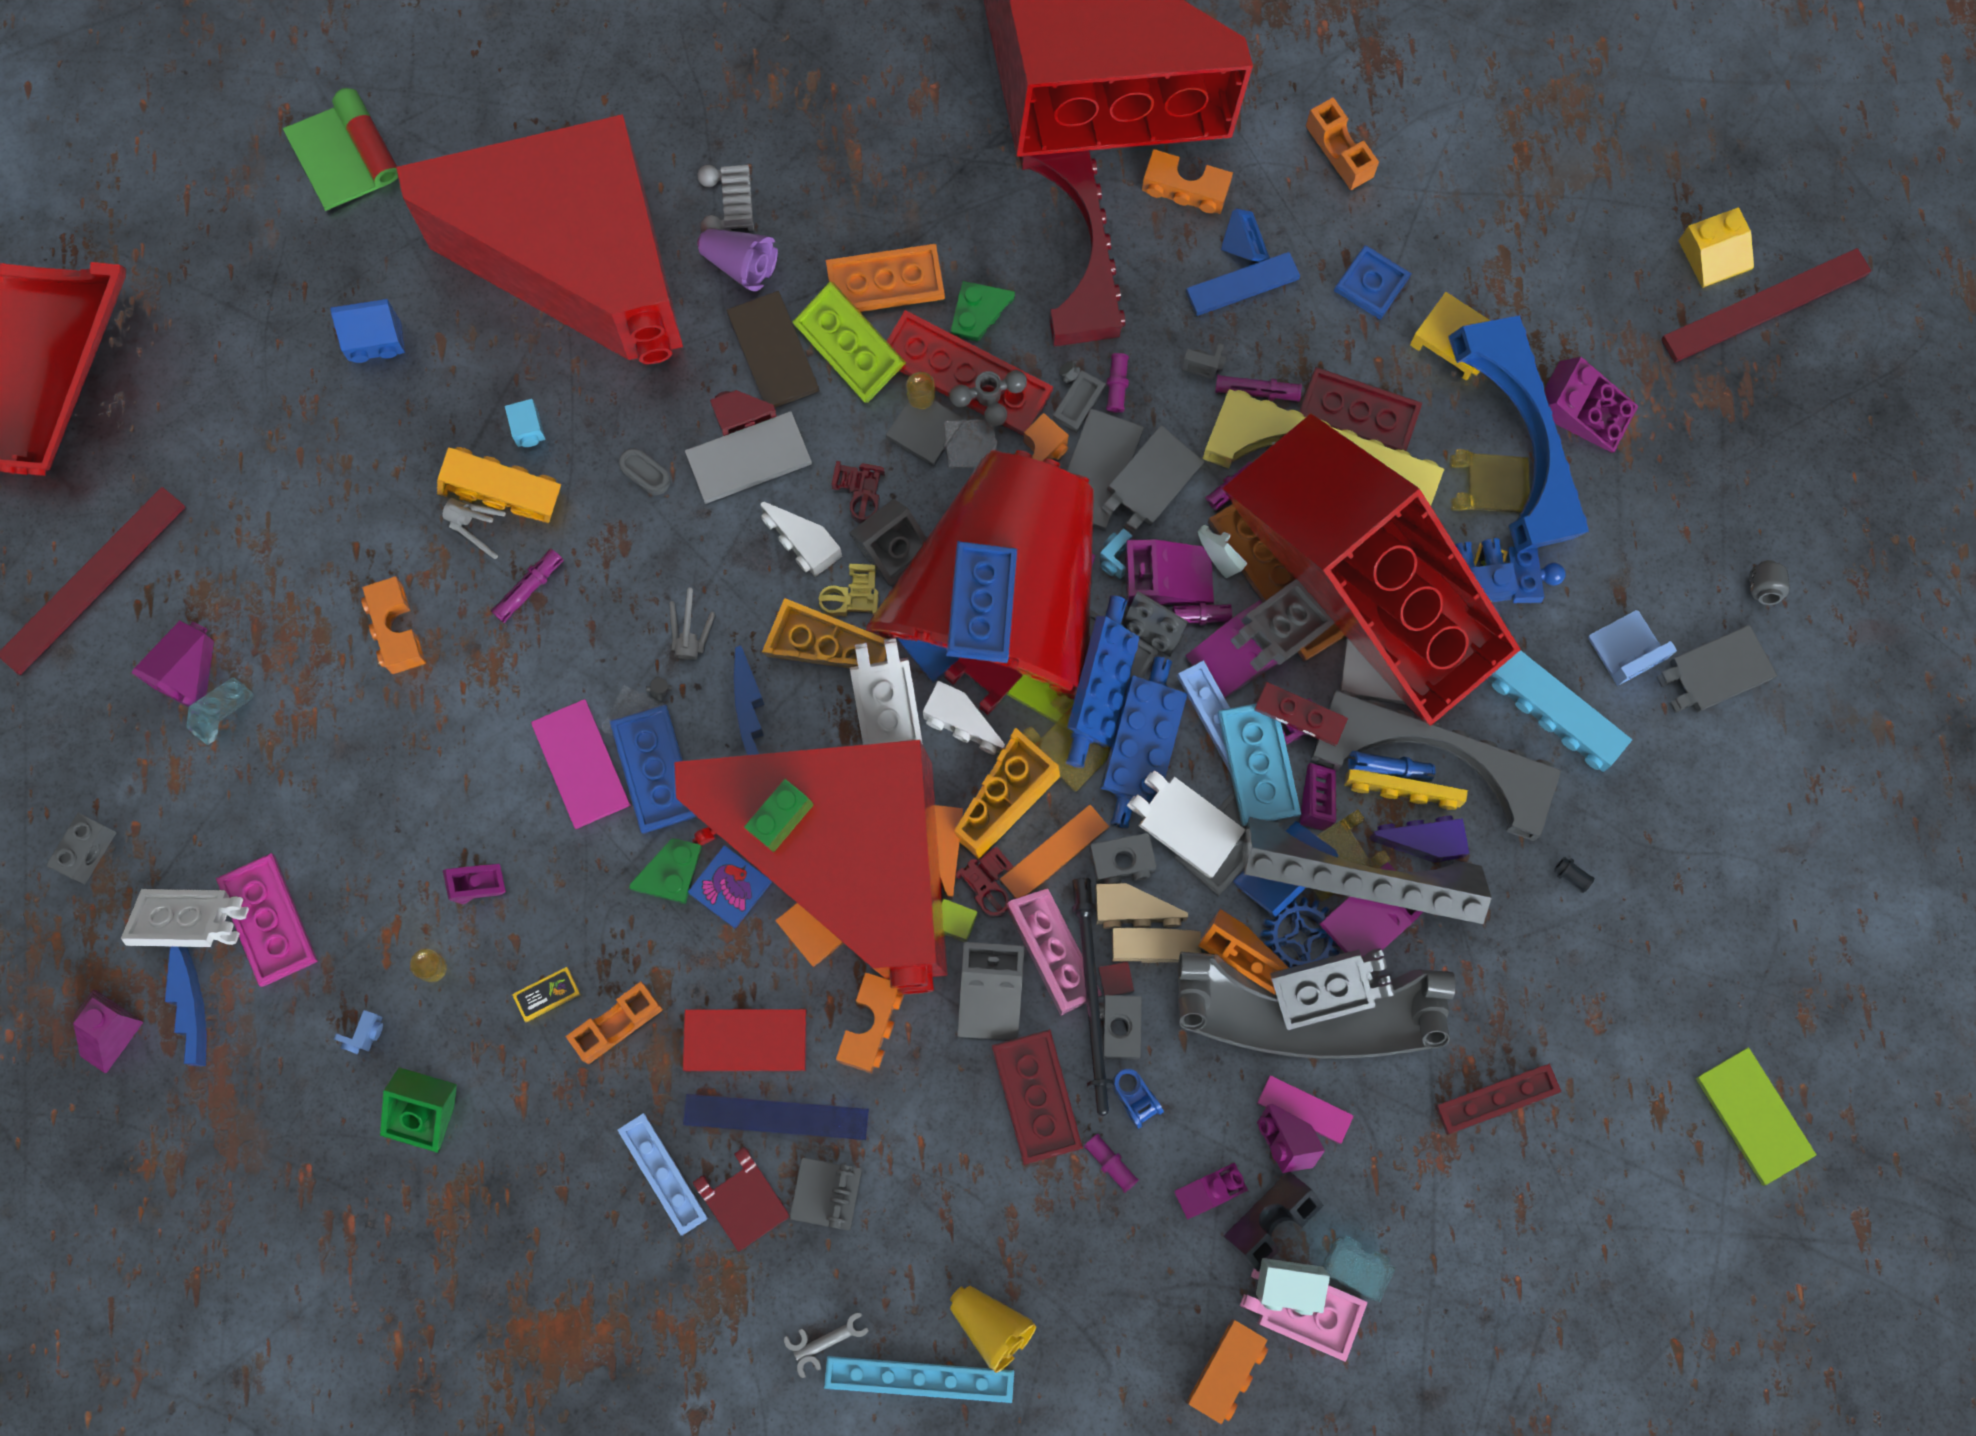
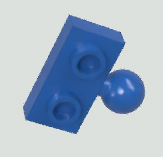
M1508 547L1507 563L1513 562L1518 591L1512 597L1513 603H1542L1544 599L1542 580L1551 586L1561 584L1566 576L1564 567L1558 563H1550L1544 569H1540L1537 548L1516 552L1515 547Z

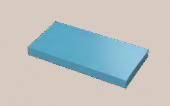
M1256 704L1219 710L1217 712L1242 827L1247 826L1249 817L1266 821H1277L1301 815L1281 722L1254 711Z

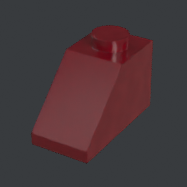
M738 390L732 392L723 391L710 400L723 436L777 417L773 404Z

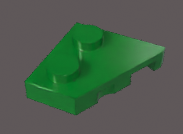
M962 281L951 334L962 339L978 342L986 333L987 328L1000 317V313L1004 308L1014 301L1015 291Z
M672 838L630 883L629 889L686 904L689 895L688 891L691 888L702 846Z

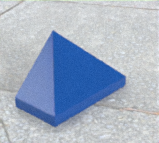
M1237 208L1233 210L1221 250L1257 262L1270 259L1253 212Z

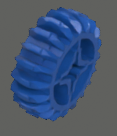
M1306 897L1301 899L1300 906H1298L1296 899H1294L1289 904V908L1286 906L1276 917L1269 913L1273 920L1265 919L1263 921V925L1270 929L1260 932L1261 937L1269 939V941L1263 943L1271 948L1289 968L1329 958V956H1336L1340 953L1332 947L1338 946V944L1321 926V929H1312L1305 924L1304 918L1300 916H1307L1319 925L1326 918L1325 915L1328 913L1329 908L1324 907L1321 912L1316 910L1319 906V901L1317 900L1312 903L1311 907H1308ZM1291 916V933L1278 938V928L1281 921ZM1299 931L1303 932L1302 935L1311 936L1303 945L1299 944L1300 941L1297 943L1295 939L1291 940ZM1324 938V947L1320 956L1311 960V943ZM1281 947L1293 948L1297 952L1298 958H1301V961L1287 956Z

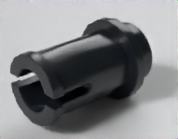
M1563 857L1554 869L1559 879L1563 877L1582 893L1589 889L1595 879L1575 865L1572 858L1567 859Z

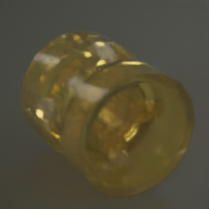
M925 372L912 374L907 380L906 386L909 403L917 409L930 407L935 400V382L933 378Z
M422 949L412 956L410 969L419 979L433 983L443 978L447 970V964L445 959L438 953L430 949Z

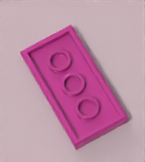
M586 699L531 722L575 829L631 806Z
M270 853L215 878L220 890H225L230 898H243L241 907L249 908L245 919L238 920L232 918L236 931L240 933V941L260 987H264L318 962L274 854Z

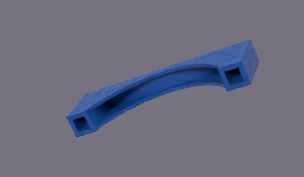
M1520 315L1462 326L1448 336L1456 362H1464L1476 368L1500 386L1518 408L1527 426L1533 446L1534 476L1532 488L1522 513L1515 522L1508 525L1516 552L1572 540L1589 532L1587 519L1583 514L1578 491L1574 486L1569 463L1565 458L1561 438L1557 433L1552 410L1548 405L1543 382L1539 377L1535 357L1531 352L1526 329L1522 324Z

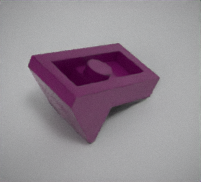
M500 863L443 870L448 900L461 905L466 904L473 898L499 896L506 892Z

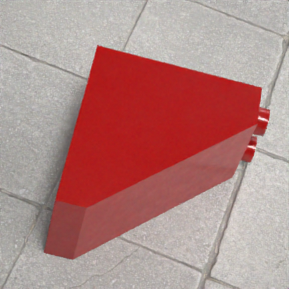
M984 0L1017 157L1233 137L1253 67L1247 41L1242 35L1184 0Z
M623 114L396 167L403 199L431 250L628 360L638 358L643 364H656L669 359L672 356L673 349L683 347L640 169Z
M1312 413L1222 488L1254 534L1293 578L1298 579L1333 619L1334 624L1404 703L1429 726L1433 725L1521 650L1420 488Z
M920 740L674 762L676 799L885 979L890 980V988H896L898 994L934 991L933 977L948 976L945 932L943 930L932 762ZM786 779L807 796L814 805L775 852H772L747 831L744 826L782 781Z

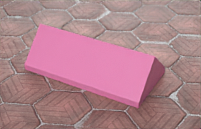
M1049 889L1009 901L1007 903V911L1060 1016L1086 1004L1083 956ZM1098 987V997H1100L1102 993Z

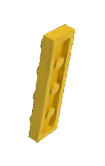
M1351 769L1346 773L1344 786L1351 787V790L1357 793H1369L1370 790L1380 792V796L1389 799H1397L1398 796L1410 798V802L1415 804H1427V801L1438 803L1440 808L1447 810L1460 808L1466 802L1468 790Z

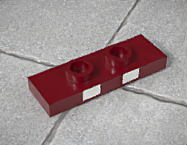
M1266 682L1254 709L1256 712L1333 746L1338 744L1348 720L1343 715Z

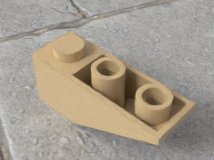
M1127 883L1096 884V925L1103 924L1104 929L1121 928V924L1133 923L1134 928H1149L1151 923L1162 922L1163 927H1179L1181 922H1186L1188 918V912Z

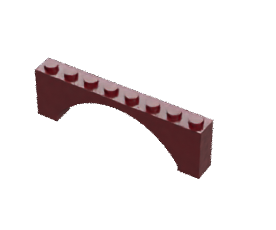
M1090 151L1021 156L1022 170L1030 169L1043 175L1059 186L1074 201L1083 215L1090 235L1091 258L1082 280L1064 303L1056 309H1050L1049 323L1053 346L1120 337L1121 328L1125 327L1124 310H1119L1117 301L1121 300L1119 284H1114L1113 276L1116 275L1114 258L1109 259L1108 250H1111L1110 234L1105 233L1103 225H1106L1107 220L1105 208H1100L1099 200H1102L1100 183H1095L1094 175H1097L1096 159L1091 158Z

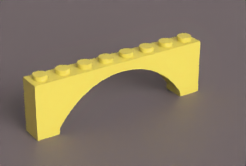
M1229 389L1206 446L1203 459L1229 469L1231 463L1257 449L1271 446L1273 442L1276 443L1306 417L1296 410L1287 411L1279 408L1269 400L1260 401L1252 398L1247 392ZM1333 428L1420 488L1431 506L1444 468L1439 467L1434 461L1414 458L1407 451L1387 448L1380 441L1360 438L1353 431H1341Z

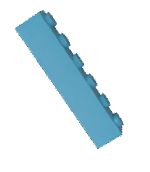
M1521 650L1487 678L1492 682V687L1498 693L1508 695L1515 701V705L1519 710L1533 715L1539 720L1538 723L1544 730L1558 735L1562 739L1561 742L1564 746L1572 751L1579 752L1585 757V762L1593 769H1600L1602 772L1606 771L1632 741L1629 736Z

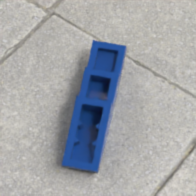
M740 645L735 648L733 676L735 707L747 755H756L759 753L754 739L764 736L754 709L765 704Z
M170 946L165 1002L177 1005L174 1033L186 1036L184 1064L206 1066L207 1030L204 1002L198 975L188 947Z

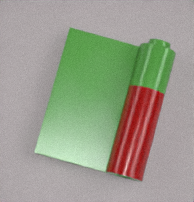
M342 88L338 90L332 99L333 108L283 128L325 211L386 186L398 178L397 165L355 89Z

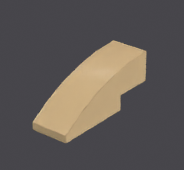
M1113 928L1111 932L1112 961H1141V963L1179 962L1180 952L1201 953V947L1198 946L1201 941V931Z

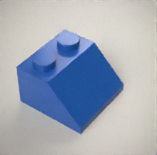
M388 299L330 308L341 351L349 362L362 363L370 358H393L397 354L405 353L402 323Z

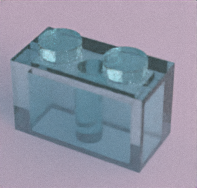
M1345 1236L1344 1240L1340 1238L1335 1239L1322 1265L1330 1278L1374 1302H1381L1396 1267L1389 1264L1391 1259L1377 1251H1373L1371 1255L1361 1250L1363 1244L1351 1237Z

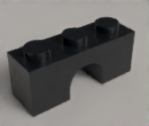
M1288 1172L1232 1226L1224 1237L1234 1250L1259 1272L1262 1258L1272 1259L1280 1251L1271 1238L1275 1227L1284 1221H1294L1303 1228L1324 1205L1310 1187L1293 1173Z

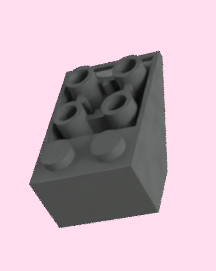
M964 942L958 1037L1008 1041L1018 1038L1024 946Z

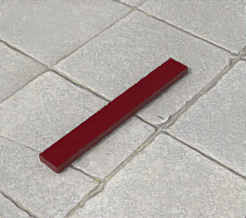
M1853 249L1664 335L1661 340L1674 363L1863 278L1871 272V269L1859 249Z
M161 487L0 650V659L13 671L21 675L182 512L185 506L164 487Z

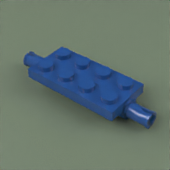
M1111 595L1109 597L1106 615L1097 616L1067 726V728L1072 730L1070 735L1072 743L1066 764L1073 767L1084 768L1089 744L1094 742L1102 747H1111L1116 733L1120 710L1123 706V699L1140 638L1121 624L1128 600L1120 596Z
M1154 657L1149 680L1136 676H1131L1129 679L1116 733L1100 786L1101 789L1115 794L1117 802L1110 824L1114 826L1119 824L1118 827L1129 828L1132 810L1127 807V804L1133 796L1136 797L1138 794L1150 804L1157 794L1155 790L1144 783V780L1153 771L1158 772L1164 778L1166 777L1187 693L1166 685L1172 661L1166 659V662H1163L1164 657Z

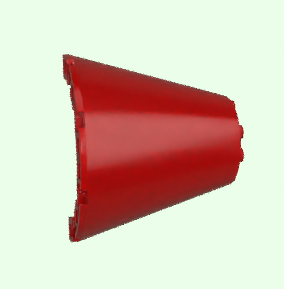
M91 262L90 269L69 270L0 263V472L45 476L46 471L50 470L126 279V268L124 266Z
M990 450V453H987L980 461L877 609L865 630L886 639L897 637L904 640H920L947 648L957 541L1017 549L1009 659L1007 663H993L1018 670L1019 673L1039 682L1049 683V688L1054 690L1057 695L1075 700L1090 638L1094 490L1088 484V478L1059 468L1060 463L1052 459L1045 458L1042 462L1032 459L1033 456L1021 450H1016L1015 454Z

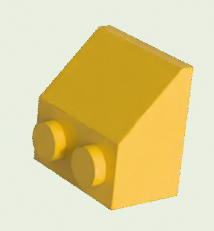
M1739 207L1689 225L1678 240L1702 288L1754 268L1751 230Z

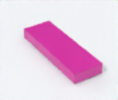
M1271 1075L1268 1077L1257 1102L1258 1105L1264 1108L1269 1104L1282 1108L1311 1124L1316 1133L1338 1144H1342L1353 1119V1115Z

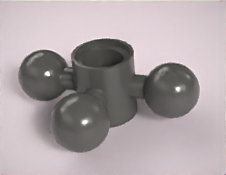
M1018 370L1010 371L1004 380H1001L996 373L986 371L978 375L975 387L973 388L962 384L954 386L950 391L949 398L956 407H965L971 402L972 398L976 397L980 404L988 406L984 414L986 421L992 426H999L1007 419L1006 408L998 403L1001 391L1007 389L1012 393L1022 392L1027 385V378L1023 372ZM985 385H991L995 390L984 392L981 388Z

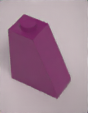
M179 620L131 673L151 688L202 714L206 704L214 641L206 635L208 630L193 621L188 625Z
M93 989L74 1016L73 1025L80 1057L102 1072L107 1073L143 1024V1021Z

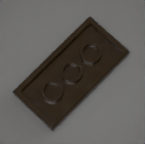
M779 290L726 310L763 401L773 404L774 408L819 392V386Z

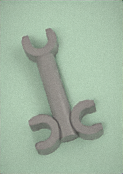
M855 1313L851 1315L847 1324L808 1344V1334L803 1328L799 1330L802 1337L799 1345L792 1344L789 1336L784 1337L785 1346L793 1351L798 1362L797 1372L801 1378L806 1377V1372L804 1371V1364L806 1362H812L817 1371L821 1369L819 1359L812 1355L852 1335L862 1337L869 1332L868 1327L861 1331H857L853 1327V1322L860 1318L862 1314Z

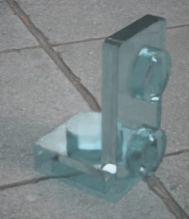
M230 678L189 706L186 728L208 746L217 739L219 722L252 700L253 692L236 678Z

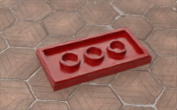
M806 1009L685 1010L683 1071H806L807 1011Z

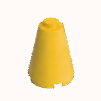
M961 1286L950 1298L952 1302L951 1312L986 1364L995 1373L1002 1371L1015 1359L1012 1355L1019 1348L1023 1350L1036 1330V1325L1031 1319L972 1286L966 1288Z

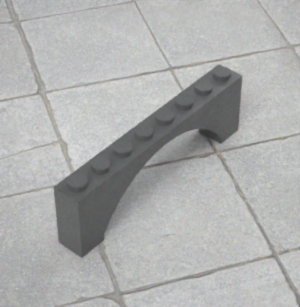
M1343 690L1341 693L1335 691L1328 709L1347 717L1348 720L1336 746L1317 739L1310 760L1311 763L1335 769L1338 772L1342 764L1348 758H1351L1350 753L1352 751L1363 752L1380 745L1403 742L1421 743L1438 747L1465 761L1486 781L1495 794L1508 824L1506 832L1531 841H1535L1541 836L1561 773L1560 769L1554 768L1553 763L1541 759L1537 761L1528 759L1523 752L1510 749L1506 751L1497 748L1498 745L1489 740L1477 741L1471 739L1468 733L1460 730L1449 731L1443 729L1441 724L1437 722L1429 726L1426 722L1413 718V715L1407 711L1397 710L1395 712L1386 709V706L1381 702L1360 700L1356 694Z
M1252 817L1248 819L1242 841L1245 875L1484 924L1492 897L1483 868L1480 865L1453 860L1452 864L1446 867L1429 871L1405 872L1372 868L1352 863L1315 849L1284 831L1276 822Z

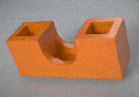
M1334 97L1310 110L1306 128L1349 189L1353 190L1374 178L1379 161L1364 140L1358 144L1352 140L1347 129L1349 118Z
M1153 149L1144 176L1142 191L1147 192L1152 197L1171 199L1179 205L1198 207L1206 213L1221 214L1230 188L1233 172L1206 165L1202 177L1194 181H1188L1183 179L1177 171L1180 160L1179 156Z
M1043 413L1024 432V443L1033 451L1032 459L1042 462L1045 458L1059 460L1068 450L1069 435Z
M395 576L362 587L365 597L361 598V603L365 613L370 614L372 624H369V630L373 640H378L380 650L376 651L381 667H386L392 674H396L426 664L419 637L412 629L401 633L392 632L394 619L400 614L411 611L404 586Z
M865 972L856 1003L873 1012L875 1017L874 1024L869 1031L862 1034L845 1031L836 1057L837 1062L872 1073L874 1067H880L885 1053L884 1050L880 1049L883 1039L890 1038L895 1023L890 1021L893 1009H900L904 994L897 993L896 988H890V980Z
M642 981L617 998V1003L606 1013L595 1019H588L565 1036L583 1062L587 1064L592 1063L663 1010Z

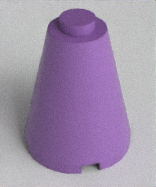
M709 228L700 234L697 241L699 253L751 291L760 290L764 286L760 283L765 277L770 279L778 256V250L773 247L772 243L775 240L766 235Z

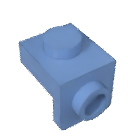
M364 1010L353 1038L335 1034L334 1040L342 1042L341 1049L358 1054L359 1049L370 1051L373 1041H376L381 1035L383 1029L381 1021L383 1017Z

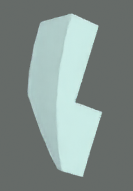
M1206 525L1201 526L1197 531L1206 553L1225 578L1241 572L1247 565V562L1226 543L1231 537L1230 534L1223 532L1221 536L1217 535Z

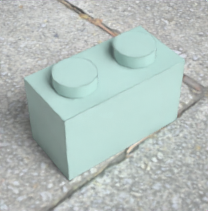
M1262 1258L1256 1295L1261 1304L1270 1310L1281 1311L1284 1307L1294 1309L1295 1312L1303 1315H1313V1312L1323 1313L1330 1276L1324 1267Z

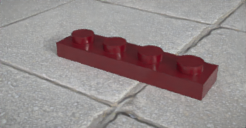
M1549 1063L1436 1105L1435 1107L1446 1135L1561 1093V1089Z

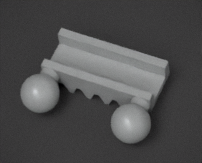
M712 165L702 166L697 174L701 185L713 187L718 181H722L724 220H720L714 215L706 216L701 222V231L705 232L709 228L732 231L731 229L748 228L749 231H754L749 165L724 166L720 170H717Z

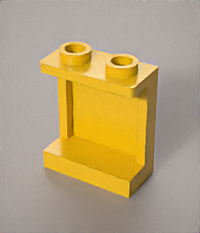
M1445 292L1415 333L1410 346L1420 351L1424 345L1464 372L1462 378L1467 381L1472 373L1477 376L1480 371L1464 362H1456L1448 336L1462 326L1491 320Z

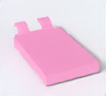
M1254 1268L1251 1277L1259 1280L1260 1271L1258 1272ZM1328 1285L1323 1313L1313 1312V1315H1303L1295 1312L1294 1309L1284 1307L1281 1311H1274L1265 1308L1258 1299L1245 1294L1239 1306L1260 1314L1257 1324L1346 1362L1368 1302Z

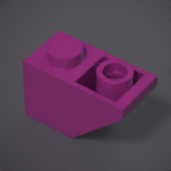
M1274 1104L1267 1105L1257 1121L1259 1131L1264 1136L1271 1150L1272 1157L1277 1162L1282 1173L1314 1168L1325 1151L1311 1124Z
M1234 1162L1174 1192L1188 1220L1248 1191L1242 1174Z

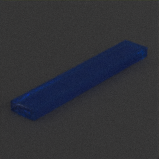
M686 1094L683 1125L867 1140L869 1109Z

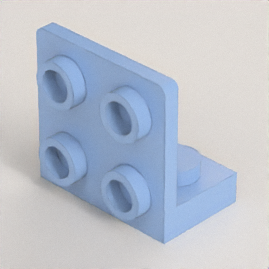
M1638 610L1588 636L1590 643L1617 686L1666 661L1677 651L1671 641L1661 646Z

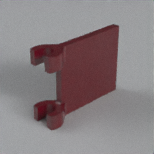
M960 658L944 673V678L951 685H955L962 675L966 673L989 694L979 703V709L987 716L990 715L1003 697L1024 676L1018 670L990 661Z
M745 1146L734 1153L743 1169L716 1188H712L704 1174L692 1182L738 1252L790 1217Z

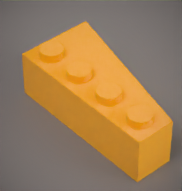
M448 447L437 479V495L447 497L448 492H452L459 496L461 501L465 500L472 503V501L479 499L483 500L482 502L490 508L504 510L506 506L510 507V511L515 515L546 523L550 522L561 488V484L556 483V479L547 475H540L538 477L529 474L527 469L513 465L511 468L501 465V462L493 457L484 456V458L474 456L470 450L462 447H456L455 449Z
M786 598L782 602L762 650L766 657L850 668L858 666L855 644L866 643L870 664L887 661L884 639L886 638Z
M1017 728L1014 729L1010 736L1011 739L1005 749H1002L992 771L986 776L980 791L973 798L954 830L956 836L960 839V843L978 860L1060 777L1059 765Z

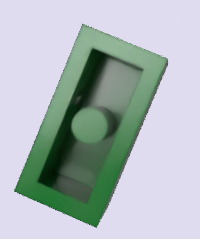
M784 779L744 828L772 852H775L814 804L807 796Z

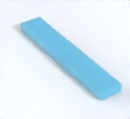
M827 1356L824 1389L1012 1403L1014 1370L1003 1369L995 1373L990 1368Z

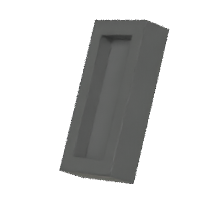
M1081 370L1053 414V420L1077 433L1087 418L1090 409L1094 407L1104 391L1106 383Z

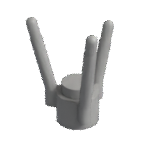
M454 498L449 499L443 509V518L450 521L449 528L458 531L493 559H497L498 555L462 527V525H468L472 517L489 523L493 522L492 517L478 512L502 517L506 513L494 508L472 504L465 500L461 502Z
M691 587L687 588L683 633H680V635H678L675 602L671 601L669 603L672 630L671 650L675 651L674 657L686 660H696L698 653H704V645L715 618V612H711L699 641L696 634L690 633L693 593Z

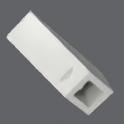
M762 502L760 504L763 512L760 516L770 530L775 528L780 534L778 539L787 551L792 549L798 557L795 560L805 573L810 571L816 577L842 558L841 548L823 526L769 503Z
M938 681L923 710V719L927 720L926 724L940 731L943 728L954 732L953 736L960 741L968 743L971 740L980 744L979 748L989 754L1001 753L1002 749H1005L1004 742L964 692Z

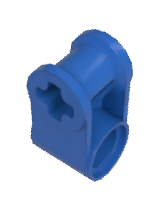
M1124 1069L1114 1076L1113 1090L1137 1129H1140L1142 1123L1155 1114L1161 1115L1164 1113L1160 1103L1136 1071ZM1122 1075H1129L1134 1079L1135 1086L1131 1092H1125L1120 1088L1119 1079ZM1149 1105L1147 1109H1145L1141 1113H1138L1139 1110Z

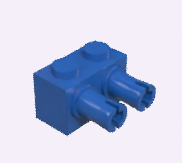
M1493 538V542H1491V539L1481 542L1486 566L1477 567L1474 564L1471 542H1465V546L1462 543L1455 544L1490 601L1498 602L1512 599L1518 591L1513 562H1503L1499 538Z

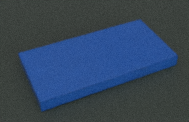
M957 541L946 656L1001 663L1008 662L1017 549Z
M667 705L611 720L610 725L641 833L644 834L697 818L694 813L676 799L674 762L683 761Z

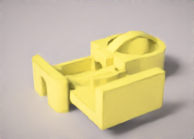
M849 564V575L853 576V582L849 584V589L848 587L833 585L824 588L820 592L818 598L820 609L828 616H847L848 612H868L874 615L878 609L879 602L878 591L875 589L876 566ZM854 572L869 573V574H855ZM835 592V593H839L841 596H839V595H827V594ZM838 601L843 602V605L837 610H829L823 606L822 602Z

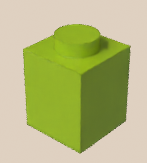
M944 899L942 902V916L945 935L962 942H967L978 916L977 911Z

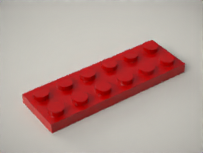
M906 310L887 339V342L906 362L899 370L900 372L948 397L951 389L956 385L962 384L969 388L975 387L976 378L983 372H994L1001 380H1004L1010 371L1018 370L1023 372L1027 378L1025 389L1019 393H1012L1007 389L1002 390L1000 400L998 401L1007 410V419L1002 425L1023 436L1024 432L1036 421L1053 392V386ZM985 385L981 388L984 392L995 390L991 385ZM976 397L972 398L971 402L967 405V407L982 415L985 414V410L988 407L980 404Z

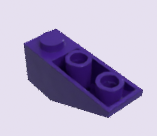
M1452 815L1438 817L1434 823L1424 824V820H1413L1407 822L1405 827L1395 828V824L1380 825L1377 827V831H1374L1370 836V840L1434 863L1464 859L1469 854L1463 818L1454 820Z

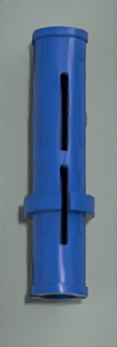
M1352 751L1350 756L1356 759L1348 758V767L1351 770L1393 775L1406 779L1412 778L1431 782L1434 779L1433 776H1428L1427 774L1435 775V765L1433 763L1412 761L1410 757L1405 756L1398 759Z

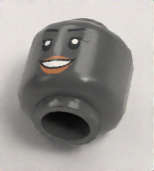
M1766 560L1756 565L1750 571V593L1760 603L1774 605L1781 602L1789 594V574L1786 567L1782 564Z

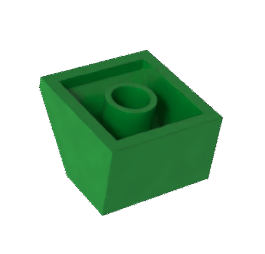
M399 1067L383 1091L380 1136L438 1153L454 1110L457 1084Z

